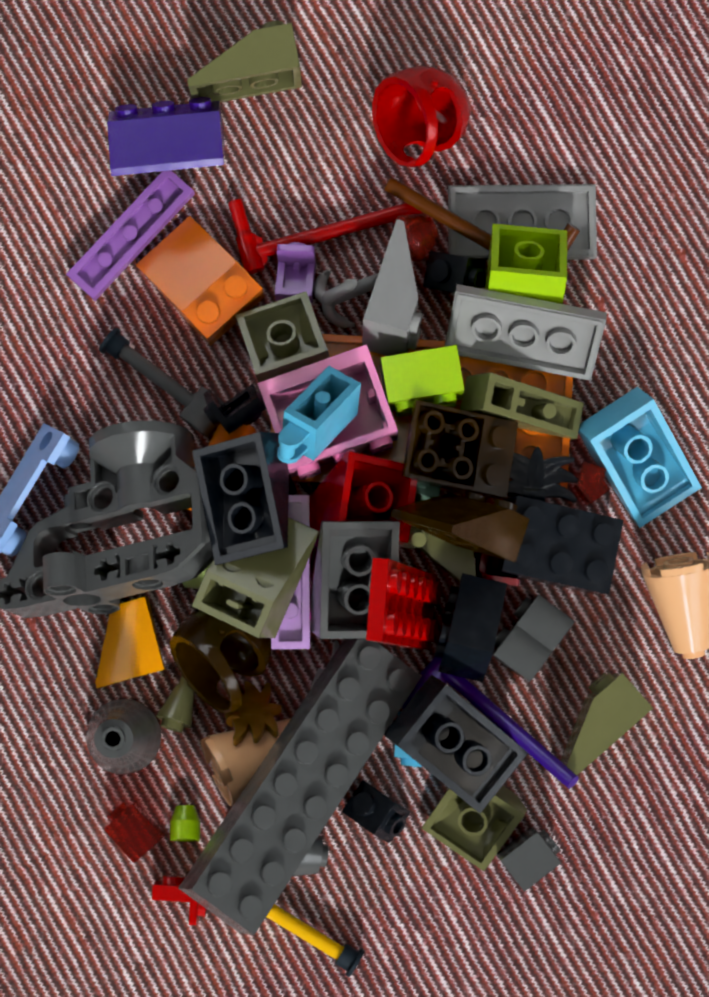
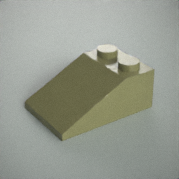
M271 21L263 24L262 28L253 30L188 78L187 82L192 99L209 97L211 101L226 102L301 88L300 64L292 23L284 24L283 21Z
M610 672L607 674L603 673L588 687L592 693L584 700L560 760L576 775L582 772L653 709L623 673H613L612 675Z

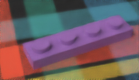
M172 170L162 171L66 275L96 301L195 195L194 190Z

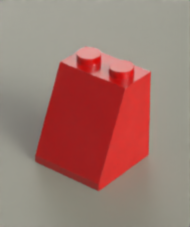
M348 451L310 496V527L320 531L321 521H399L390 517L392 509L415 502L418 481L402 477L403 463ZM399 521V544L408 543L411 526Z

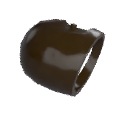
M195 609L177 628L170 641V648L174 661L189 686L216 711L229 713L239 709L242 704L240 688L233 672L250 677L261 675L271 657V638H257L201 610ZM220 679H222L226 686L230 701L221 697L217 692V684Z

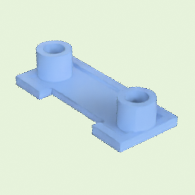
M45 423L41 426L0 495V553L9 557L15 556L20 551L26 538L25 530L19 528L18 524L13 522V519L47 462L65 469L74 461L79 451L78 442Z

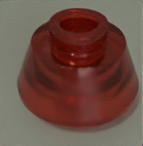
M421 213L396 216L392 224V231L397 219L404 221L411 261H422L436 245L435 238L439 236L436 224L431 217L425 218Z

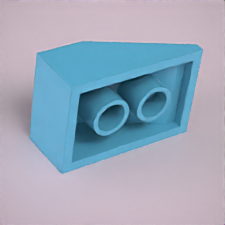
M639 387L632 389L580 423L578 433L639 528L702 488L655 400Z

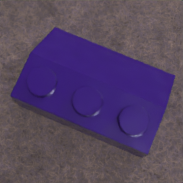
M197 97L189 100V104L174 105L173 101H159L153 103L152 107L137 109L136 105L126 104L117 106L115 111H109L107 126L111 176L224 165L225 143L220 101H211L209 97Z

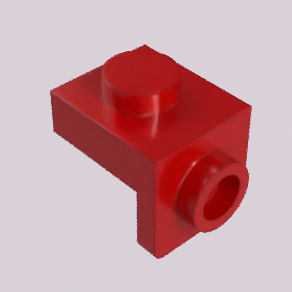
M163 875L162 881H156L152 885V900L190 902L189 925L196 926L199 923V916L206 917L207 909L178 889L185 876Z

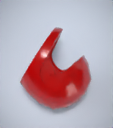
M421 65L392 73L383 79L375 89L372 102L373 125L378 141L391 159L399 165L407 167L422 166L430 160L434 151L439 152L450 149L466 133L471 112L467 92L455 76L440 68ZM411 144H418L423 147V152L418 158H412L405 154L404 148Z

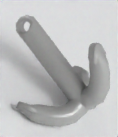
M324 270L323 273L318 275L313 286L314 296L322 304L323 315L330 323L337 327H355V323L350 322L347 318L337 313L335 305L372 291L378 273L358 281L346 279L343 283L327 291L326 285L331 271Z

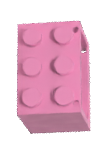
M367 344L258 383L275 433H279L283 429L284 411L328 366L361 383L358 415L314 461L303 455L297 462L288 464L291 477L299 475L300 480H305L322 473L320 467L331 463L336 465L348 451L362 453L370 450L371 455H375L393 448L392 444L393 441L397 440L398 430Z

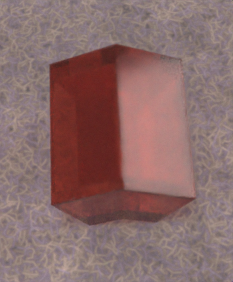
M583 462L579 465L576 475L578 480L574 483L573 489L584 504L588 506L610 489L603 480L606 468Z

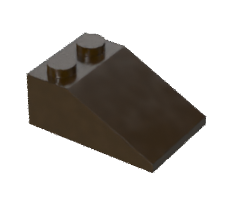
M469 491L465 492L464 497L448 493L394 508L390 515L392 518L456 547L514 563L516 562L530 520L517 513L518 506L513 503L496 499L494 505L486 503L488 498Z

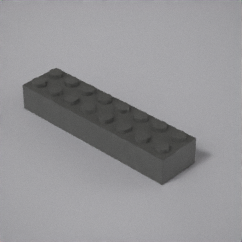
M366 638L344 639L178 889L237 932L255 935L421 676L378 642L367 641Z

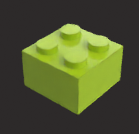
M457 345L385 356L380 359L384 394L391 412L396 411L397 417L412 415L414 400L454 408L456 407L455 403L462 399L465 389Z

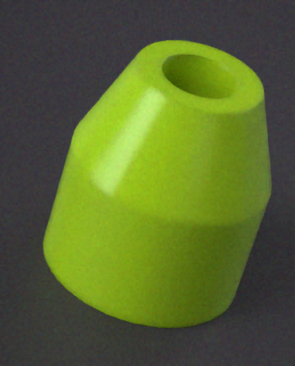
M178 805L175 807L170 820V841H200V819L195 806Z

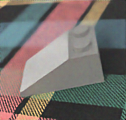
M399 219L396 220L363 317L362 346L367 344L369 351L385 356L408 353L409 349L416 350L421 335L420 325L423 313L417 312L418 292L404 221Z

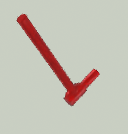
M242 199L232 200L228 203L237 233L235 240L242 265L249 275L265 269L264 267L268 262L267 257L277 254L278 244L301 242L311 245L423 213L411 205L403 203L263 242L262 238L251 232Z

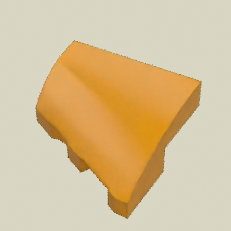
M144 596L121 603L119 611L109 614L95 681L97 689L166 670L148 597Z

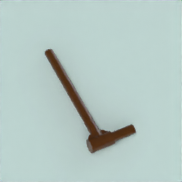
M393 177L389 178L383 190L489 251L491 234ZM569 223L564 228V230H567V252L580 232L577 227Z

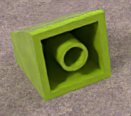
M493 223L485 289L563 304L567 282V230Z

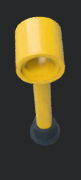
M275 904L266 916L334 958V964L346 970L345 975L348 977L354 972L365 950L362 948L358 951L348 944L340 945Z

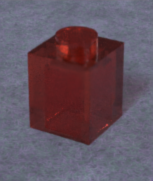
M122 802L107 816L111 823L104 828L106 833L133 863L137 862L166 836L137 802L132 803L129 807Z

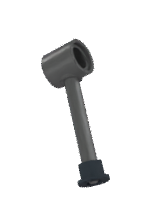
M114 328L103 340L99 351L102 354L107 352L115 359H123L184 405L179 417L203 436L209 438L217 427L213 425L203 410L207 406L204 393L208 390L201 386L196 393L192 394L129 346L130 341L120 335L121 330ZM217 397V399H218V400L220 401V403L223 405L224 402Z

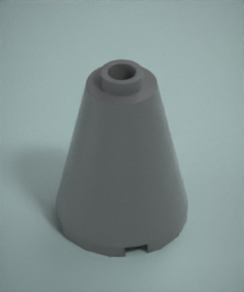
M130 699L113 700L101 706L91 717L86 731L87 748L93 760L106 771L122 775L132 774L147 767L156 757L161 743V727L155 714L144 704ZM114 731L117 732L121 738L120 743L118 745H116L113 740Z

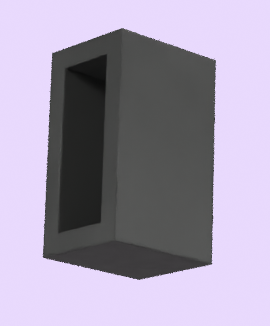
M530 827L497 853V857L524 892L561 864L555 856L561 850L544 829L538 833L534 828Z

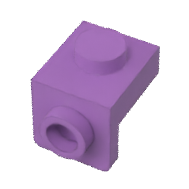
M301 242L278 244L275 300L278 301L306 291L310 302L313 303V286L316 273L315 247Z

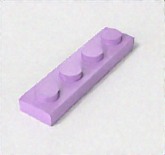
M289 495L288 517L309 527L310 496ZM310 557L275 638H271L272 650L310 649Z

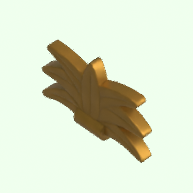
M245 681L244 695L241 693V707L236 711L225 713L226 724L235 729L233 736L234 746L243 741L248 730L252 734L254 743H258L261 740L265 729L273 737L277 738L279 736L278 726L273 716L282 713V706L270 703V683H266L263 690L259 692L253 684Z

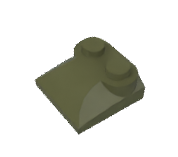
M306 291L235 315L258 383L330 357Z
M502 786L483 811L479 813L448 788L423 824L422 829L479 869L485 871L523 819L527 808L514 792Z

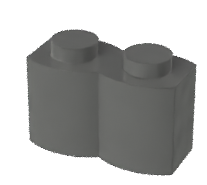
M539 594L533 600L526 597L513 614L519 619L511 630L505 626L496 637V650L492 655L527 683L534 678L575 622Z

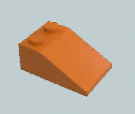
M191 216L187 217L136 264V267L210 346L237 323L235 315L251 310L265 297L263 288Z

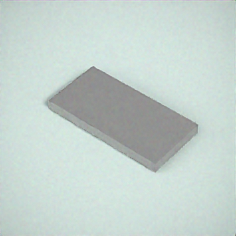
M596 184L448 185V210L491 234L493 223L564 230L567 223L577 227L580 232L567 252V260H590L597 258ZM448 227V254L477 260H488L489 251Z
M457 284L444 347L457 345L459 356L591 381L607 319V312Z

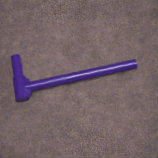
M434 657L421 671L420 674L422 676L402 706L403 709L432 674L444 683L450 684L568 789L577 783L579 777L466 678L438 672L441 658Z

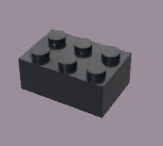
M518 495L503 498V500L517 505L516 512L530 520L516 562L491 556L489 571L591 594H609L624 520Z

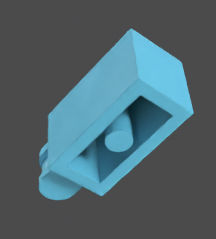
M328 366L284 411L283 429L278 435V442L280 444L277 449L278 459L283 463L292 464L304 455L314 461L358 415L361 383Z

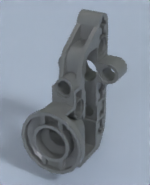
M155 420L123 422L97 430L89 438L91 482L69 487L68 493L64 495V508L37 522L29 530L8 576L0 580V608L23 618L48 616L77 608L92 614H111L120 610V598L174 586L192 580L212 563L214 557L192 454L195 448L194 435L187 428L177 424ZM140 508H152L162 514L192 508L193 527L190 530L89 555H83L76 551H73V554L55 552L62 541L78 537L80 532L96 528L106 530L143 520V511L139 510Z

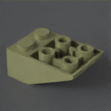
M288 517V548L222 565H215L213 560L204 575L192 607L257 638H275L320 531Z

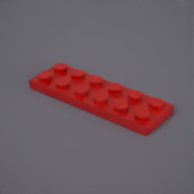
M372 558L366 640L414 649L431 650V642H436L438 636V621L433 620L434 604L438 605L441 597V584L436 582V575L391 559Z

